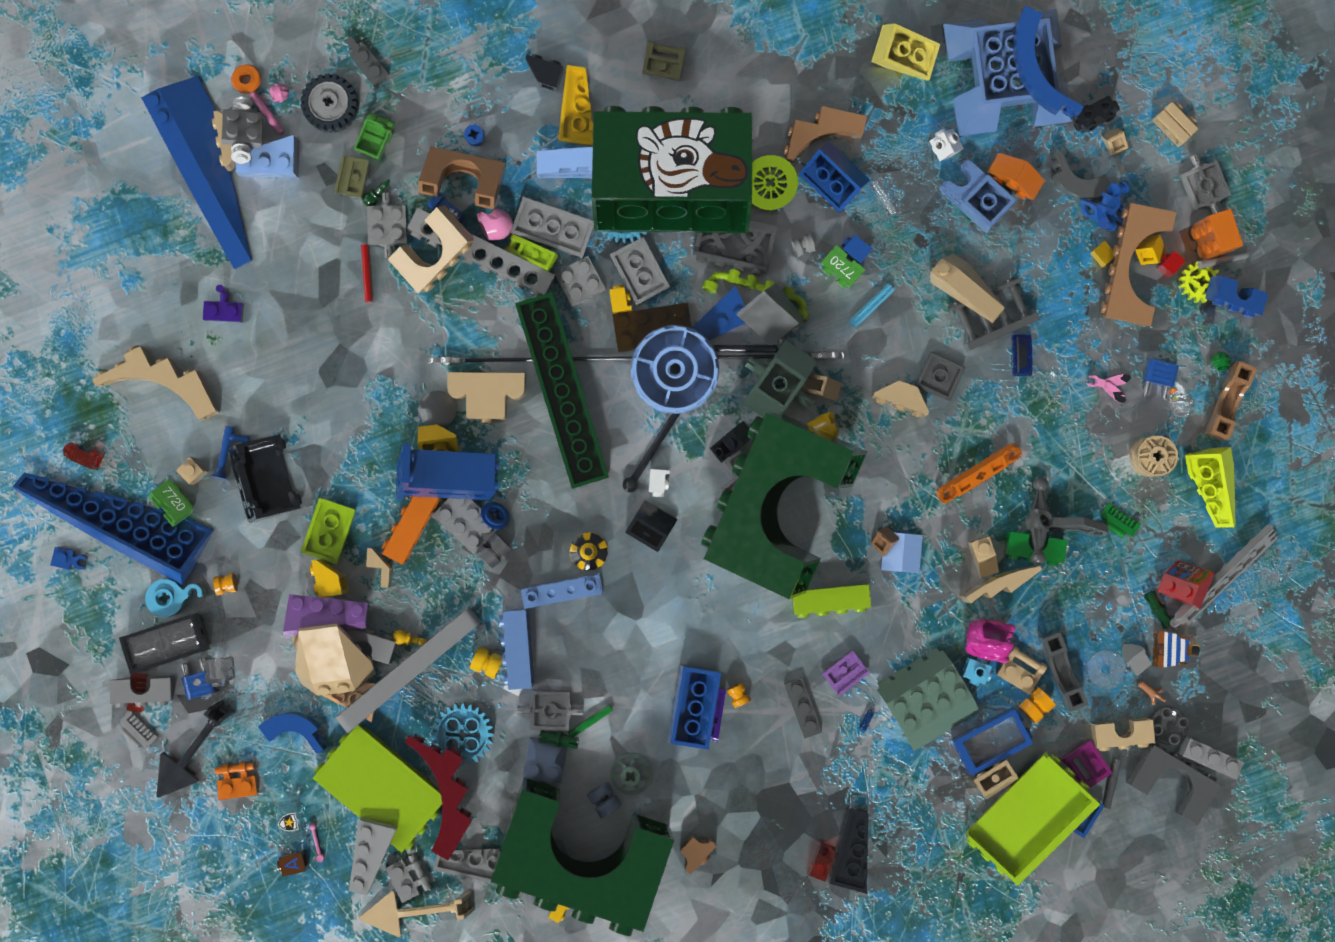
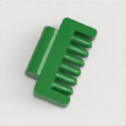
M1108 503L1100 514V517L1105 520L1103 524L1108 525V530L1121 538L1126 534L1130 537L1134 536L1141 523L1136 522L1135 519L1131 521V517L1127 518V514H1124L1122 511L1119 513V509L1115 510L1116 507Z

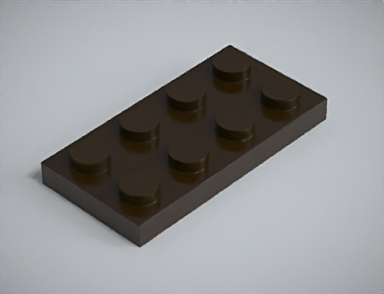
M688 303L612 314L618 353L636 350L642 339L658 328L668 325H681L692 328Z

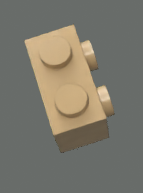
M1007 760L997 762L992 766L993 769L988 772L985 770L976 776L977 778L974 782L985 799H988L1019 779Z

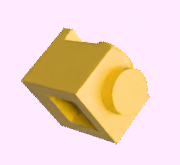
M624 285L613 286V289L609 290L613 314L632 311V307L627 306L631 301L630 294L625 292Z

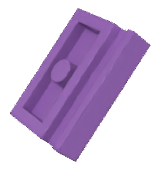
M851 650L825 670L822 675L838 696H840L870 672L853 650Z

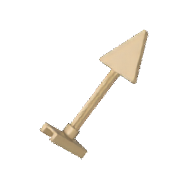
M393 890L361 915L359 920L394 936L401 937L402 932L399 919L401 917L451 911V913L456 912L457 920H462L475 910V907L468 904V898L472 895V891H465L454 901H450V903L398 909L396 893Z

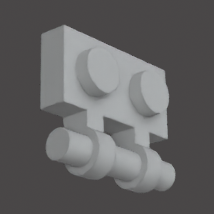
M415 853L408 856L410 864L407 865L403 858L385 868L402 903L420 894L418 886L422 885L424 891L432 888L429 883L430 879L428 875H425L421 867L422 863L420 859H417ZM411 870H415L418 879L415 881L410 873Z

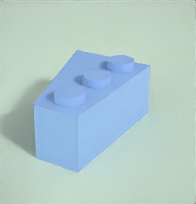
M292 135L261 145V148H251L250 161L244 164L236 163V173L240 177L298 178L299 140Z

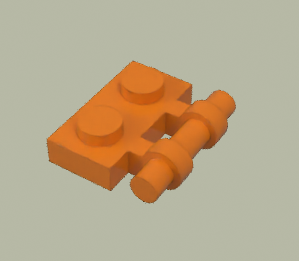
M244 761L236 765L223 764L221 767H215V774H223L224 779L217 780L219 800L259 794L257 775L249 776L248 773L250 770H255L254 762L247 763ZM240 772L241 777L232 778L231 773Z

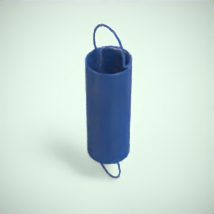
M868 709L859 729L861 728L864 732L866 731L875 714L874 711Z

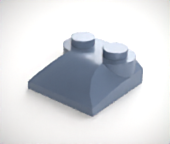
M530 738L523 777L550 783H561L567 747H555L554 744L539 742V739Z

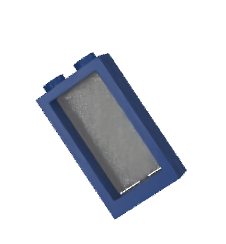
M1011 707L951 739L968 774L973 776L1033 744L1031 740L1033 735L1028 727H1024L1022 723L1024 718L1019 710L1016 711Z

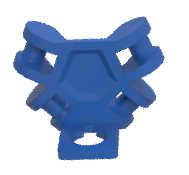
M1127 181L1111 183L1108 186L1107 193H1101V196H1103L1101 203H1094L1082 198L1080 200L1082 214L1097 221L1100 228L1111 232L1116 230L1117 225L1122 226L1123 218H1121V215L1117 216L1115 212L1119 210L1122 213L1124 206L1121 204V195L1129 192L1130 184ZM1086 205H1088L1094 211V213H1090L1087 210Z

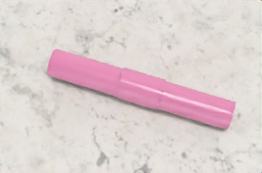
M252 92L249 97L279 136L285 132L257 93Z

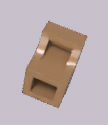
M692 834L680 847V852L687 858L685 870L690 875L700 864L704 865L709 860V854L716 848L717 843L711 837L708 840H700Z

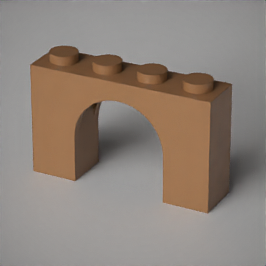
M430 147L419 178V193L438 197L442 183L447 176L457 172H464L473 175L479 181L475 192V205L494 209L505 176L504 162Z

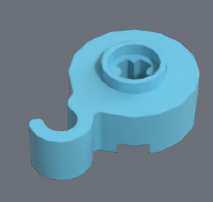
M160 579L148 587L145 594V602L148 609L154 615L171 617L179 614L184 608L187 601L192 597L193 589L197 590L198 597H204L206 590L199 583L184 587L172 579ZM165 593L170 596L167 603L163 600Z

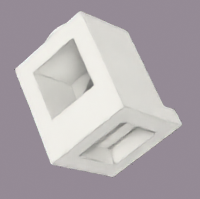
M650 469L649 493H653V497H664V490L669 488V478H665V476L670 474V470Z

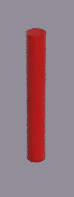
M367 244L361 245L365 302H372L369 247Z

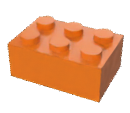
M1231 209L1209 215L1191 226V235L1197 242V253L1202 260L1223 256L1243 246Z

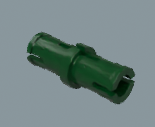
M1154 590L1146 593L1143 597L1149 604L1152 615L1156 616L1163 629L1171 627L1170 621L1172 619L1166 611L1165 604L1161 603Z
M541 730L539 734L541 738L539 737V742L554 744L555 747L564 746L577 749L579 745L577 741L579 742V737L563 735V732L554 733Z

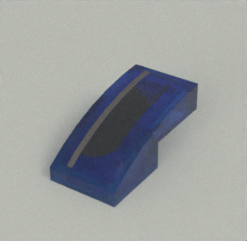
M1012 335V376H1032L1031 335Z

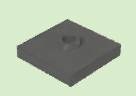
M930 351L914 386L950 402L965 367Z

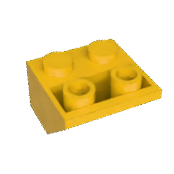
M311 560L310 572L312 576H315L316 584H314L315 595L325 598L349 593L345 573L325 560Z

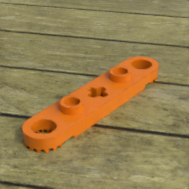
M1015 443L1005 446L942 485L936 493L938 499L945 504V502H951L957 496L960 497L1008 467L1013 461L1016 462V459L1019 460L1018 458L1021 457L1022 450Z

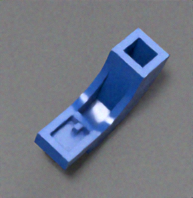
M281 713L269 718L258 726L269 742L283 732L293 731L301 734L316 754L321 753L327 748L323 736L316 733L322 727L314 719L302 713Z

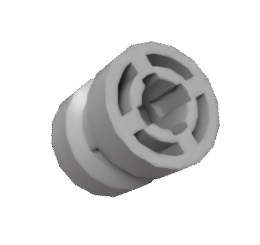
M810 233L805 234L801 239H791L797 257L803 256L805 252L812 253L816 251Z

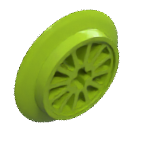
M765 155L752 162V204L765 210H775L787 205L794 198L798 188V176L793 165L786 159L776 155ZM769 168V175H766L763 169ZM771 168H776L774 174L771 175ZM779 170L783 172L781 175L776 177ZM759 172H762V174L764 175L765 178H763V177H761V176H759V175H757V174H758ZM784 176H785L786 179H787V180L779 181V179H781V178L784 177ZM755 178H757V179L761 180L762 182H754V181H755ZM772 179H774L775 186L773 187L770 185L769 187H767L766 180L771 181ZM780 184H787V187H786V188H783V187H781V186H779V185H780ZM755 186H762L758 190H755ZM764 189H766L763 196H760L758 194ZM776 189L783 191V194L780 195ZM768 191H770V199L765 198ZM772 191L776 193L777 198H772Z

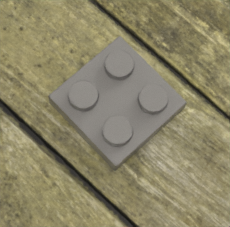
M589 256L554 273L572 308L606 290Z

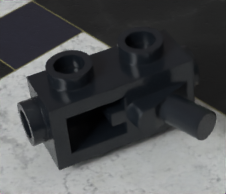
M1108 95L1091 105H1085L1081 113L1074 117L1073 125L1077 132H1090L1098 125L1113 120L1116 112L1120 111V107L1116 100L1113 101Z

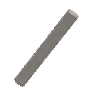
M1247 251L1198 261L1197 265L1199 269L1247 259L1249 254Z

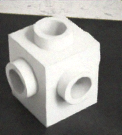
M942 129L934 134L935 138L929 141L933 152L940 161L948 159L964 149L954 129L947 131Z

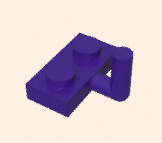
M217 285L216 291L220 293V302L204 301L203 320L243 323L244 304L228 302V289L222 285Z

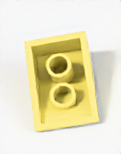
M895 23L882 25L871 62L893 71L929 81L940 44Z

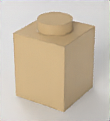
M189 457L176 470L191 485H196L209 472L193 457Z

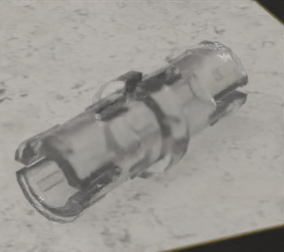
M880 178L869 184L878 198L877 202L881 203L888 217L899 211L890 197L891 193L887 192Z

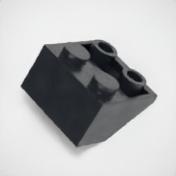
M645 500L625 533L659 552L678 519Z

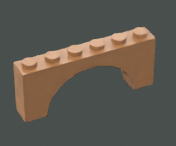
M1129 203L1126 207H1123L1121 213L1123 223L1117 231L1119 241L1118 245H1115L1113 249L1115 259L1109 268V275L1111 277L1109 283H1106L1104 294L1107 295L1105 302H1102L1100 308L1103 318L1151 326L1155 307L1147 305L1134 293L1129 280V264L1134 250L1143 239L1156 232L1173 231L1177 212Z

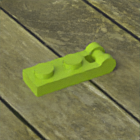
M511 235V241L505 247V251L550 272L558 256L556 253L517 235ZM517 244H520L518 250H515Z

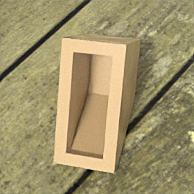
M810 374L801 387V391L822 399L837 401L842 383L829 377Z
M990 536L967 542L980 579L999 573L996 553Z

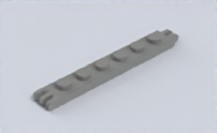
M1271 524L1265 526L1227 564L1222 566L1221 570L1213 577L1200 609L1186 603L1180 607L1175 613L1174 618L1170 621V625L1175 632L1187 627L1278 539L1276 531Z

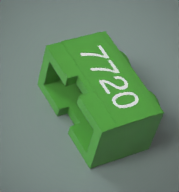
M836 245L821 262V270L826 275H832L836 278V283L844 289L846 287L849 290L864 273L865 269L855 260L851 263L846 258L848 254Z
M170 479L150 492L149 499L158 509L163 508L166 512L163 516L173 527L190 516L194 510L192 501L188 497L185 498L181 493L179 485L175 482L173 483Z

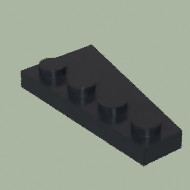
M849 808L829 881L832 885L867 894L869 814L867 812Z

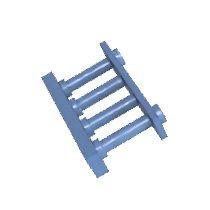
M600 573L521 589L524 609L603 593Z

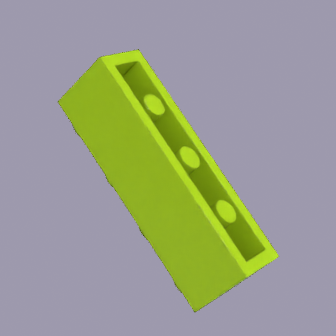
M869 584L807 589L805 594L791 599L793 614L798 615V618L809 617V613L825 616L828 615L829 611H836V614L848 613L847 610L855 609V612H866V608L871 607Z

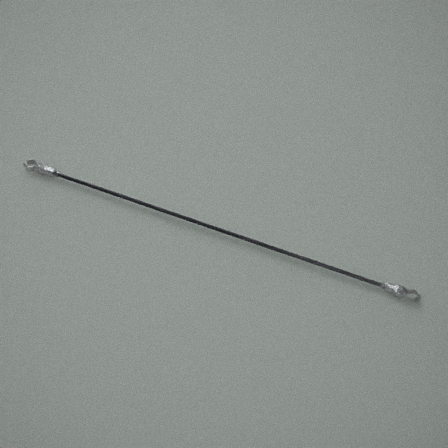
M828 351L806 353L813 359L825 361L829 358H844V352L829 353ZM717 355L718 359H750L751 356L754 359H765L775 356ZM460 356L427 358V363H442L443 365H455L466 362L533 361L532 358H462ZM620 356V357H573V360H574V361L632 360V357H633V356Z

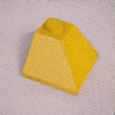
M437 424L418 427L419 450L460 452L456 434Z

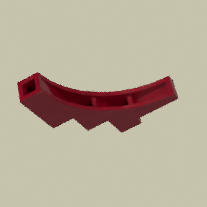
M416 733L415 735L411 734L405 743L416 750L428 763L436 777L441 792L442 822L437 840L431 851L448 861L474 819L471 816L472 812L463 807L461 809L458 808L470 787L466 785L467 782L462 778H453L465 757L462 756L463 752L456 747H452V749L448 747L442 753V748L433 743L430 746L424 742V737Z

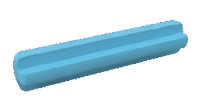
M889 283L886 284L849 320V324L854 328L861 324L895 291L894 287Z

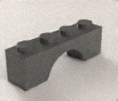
M1054 631L1038 637L1065 709L1072 712L1088 706L1083 688L1077 681L1069 663L1068 650L1061 632Z

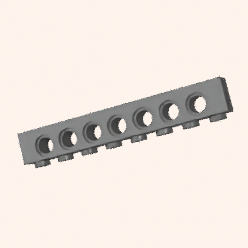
M417 208L407 227L411 232L410 235L419 240L421 238L429 240L428 244L435 248H438V246L442 247L441 240L434 231L431 234L425 233V229L429 225L424 220L430 213ZM471 234L475 241L471 244L472 248L467 253L460 255L463 257L462 261L470 265L474 262L480 265V270L486 273L492 271L497 274L496 277L506 282L508 279L514 282L513 286L521 290L525 287L531 290L530 294L535 297L549 293L556 279L554 274ZM480 250L486 251V256L483 259L476 258V254ZM496 259L503 260L501 267L496 268L493 266ZM519 267V275L512 276L510 274L511 269ZM529 276H537V282L529 284L527 282Z

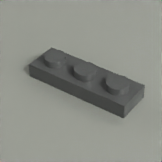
M803 678L784 683L804 739L822 733Z

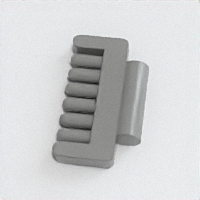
M129 711L119 721L124 727L120 733L135 748L140 745L148 748L158 738V735H153L154 732L151 731L145 737L150 728H147V725H143V721H140V718L131 723L137 716L133 715V711Z

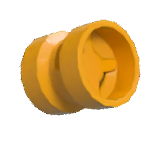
M234 573L227 574L225 577L216 576L213 578V586L217 595H222L227 591L230 593L238 591V583Z
M743 682L726 690L728 695L733 698L732 704L734 708L751 701L749 694H745L746 687Z

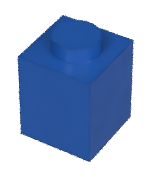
M854 235L852 238L848 236L841 245L844 247L843 251L848 254L847 257L852 261L855 260L858 264H861L873 249L857 235Z

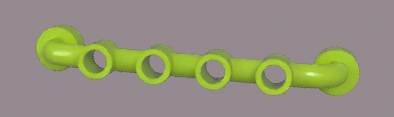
M730 269L729 273L718 271L712 274L709 280H704L702 289L716 293L719 286L716 283L718 279H725L730 283L740 284L746 288L762 292L777 283L767 280L765 284L758 282L759 278L754 275H748L747 278L740 277V271ZM784 286L782 291L790 301L799 304V309L797 310L805 319L802 322H807L810 314L806 312V301L801 296L794 294V288Z

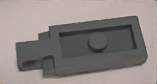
M352 36L345 40L351 48L348 51L350 57L374 87L389 76L365 44L362 42L357 44Z

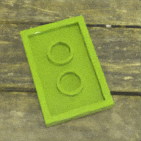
M319 498L301 553L338 564L357 510Z

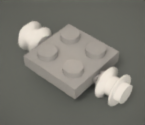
M240 96L233 100V110L223 109L221 144L233 145L231 147V159L236 163L244 164L251 159L250 147L261 148L262 113L252 112V101L247 97Z

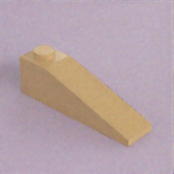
M951 254L942 258L930 272V282L990 322L994 323L1004 311L1005 307L973 267L959 256Z

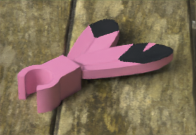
M1119 374L1105 380L1095 375L1089 376V378H1094L1095 382L1094 384L1087 383L1088 386L1103 387L1117 402H1126L1125 395L1116 386L1127 383L1131 379L1130 375Z

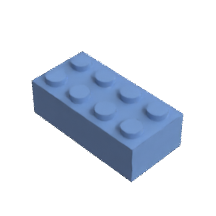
M529 608L505 610L502 612L503 615L499 616L500 627H504V634L501 635L502 647L505 646V653L502 655L503 666L507 667V672L504 674L505 686L508 685V690L532 688L535 682Z

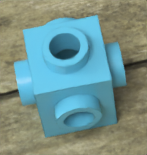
M967 657L961 676L968 678V683L979 686L980 683L986 685V682L990 681L993 674L992 666L987 665V660L978 657L976 660Z

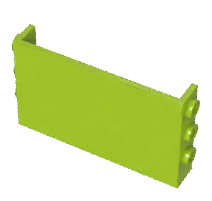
M359 723L349 735L345 733L339 740L340 746L337 749L333 748L326 756L328 760L325 764L320 763L314 770L316 775L312 779L360 819L366 818L398 826L391 845L401 853L405 848L409 851L416 842L414 837L417 834L421 836L428 828L426 823L429 819L434 821L441 812L438 810L442 805L440 788L366 726Z
M1047 751L965 832L967 843L973 849L977 847L981 851V856L987 862L991 860L995 864V869L1001 875L1006 874L1017 886L1100 805L1098 799L1089 791L1090 787L1083 780L1079 782L1075 778L1076 774L1069 767L1065 769L1060 764L1062 761L1054 753L1050 755Z

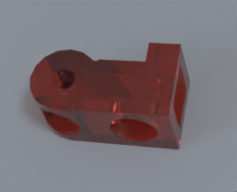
M68 443L63 448V455L67 459L92 470L99 469L105 452L97 449H92L89 452L82 445L76 443Z
M820 842L807 875L826 882L836 847Z

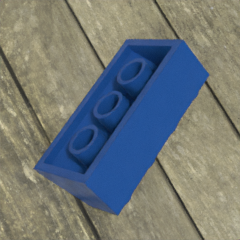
M680 664L667 740L670 744L709 750L721 672Z

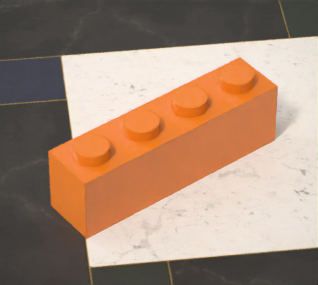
M410 496L409 498L412 500L409 505L403 507L400 513L402 518L400 522L394 524L391 530L393 532L391 538H387L382 546V549H384L382 554L401 565H405L441 498Z

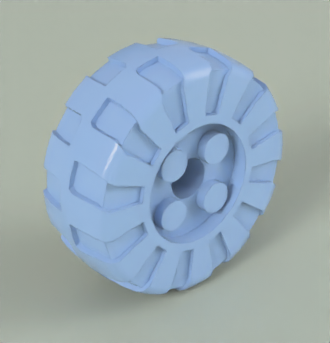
M668 325L650 332L638 344L632 357L631 377L637 393L649 406L670 414L686 413L701 406L712 395L719 378V360L710 341L700 332L686 326ZM672 364H678L681 367L679 374L674 375L670 372Z

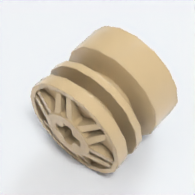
M1163 436L1142 438L1132 446L1129 453V462L1132 468L1138 474L1145 477L1168 474L1175 468L1178 461V451L1175 444ZM1153 453H1156V455H1159V459H1156V457H1153Z

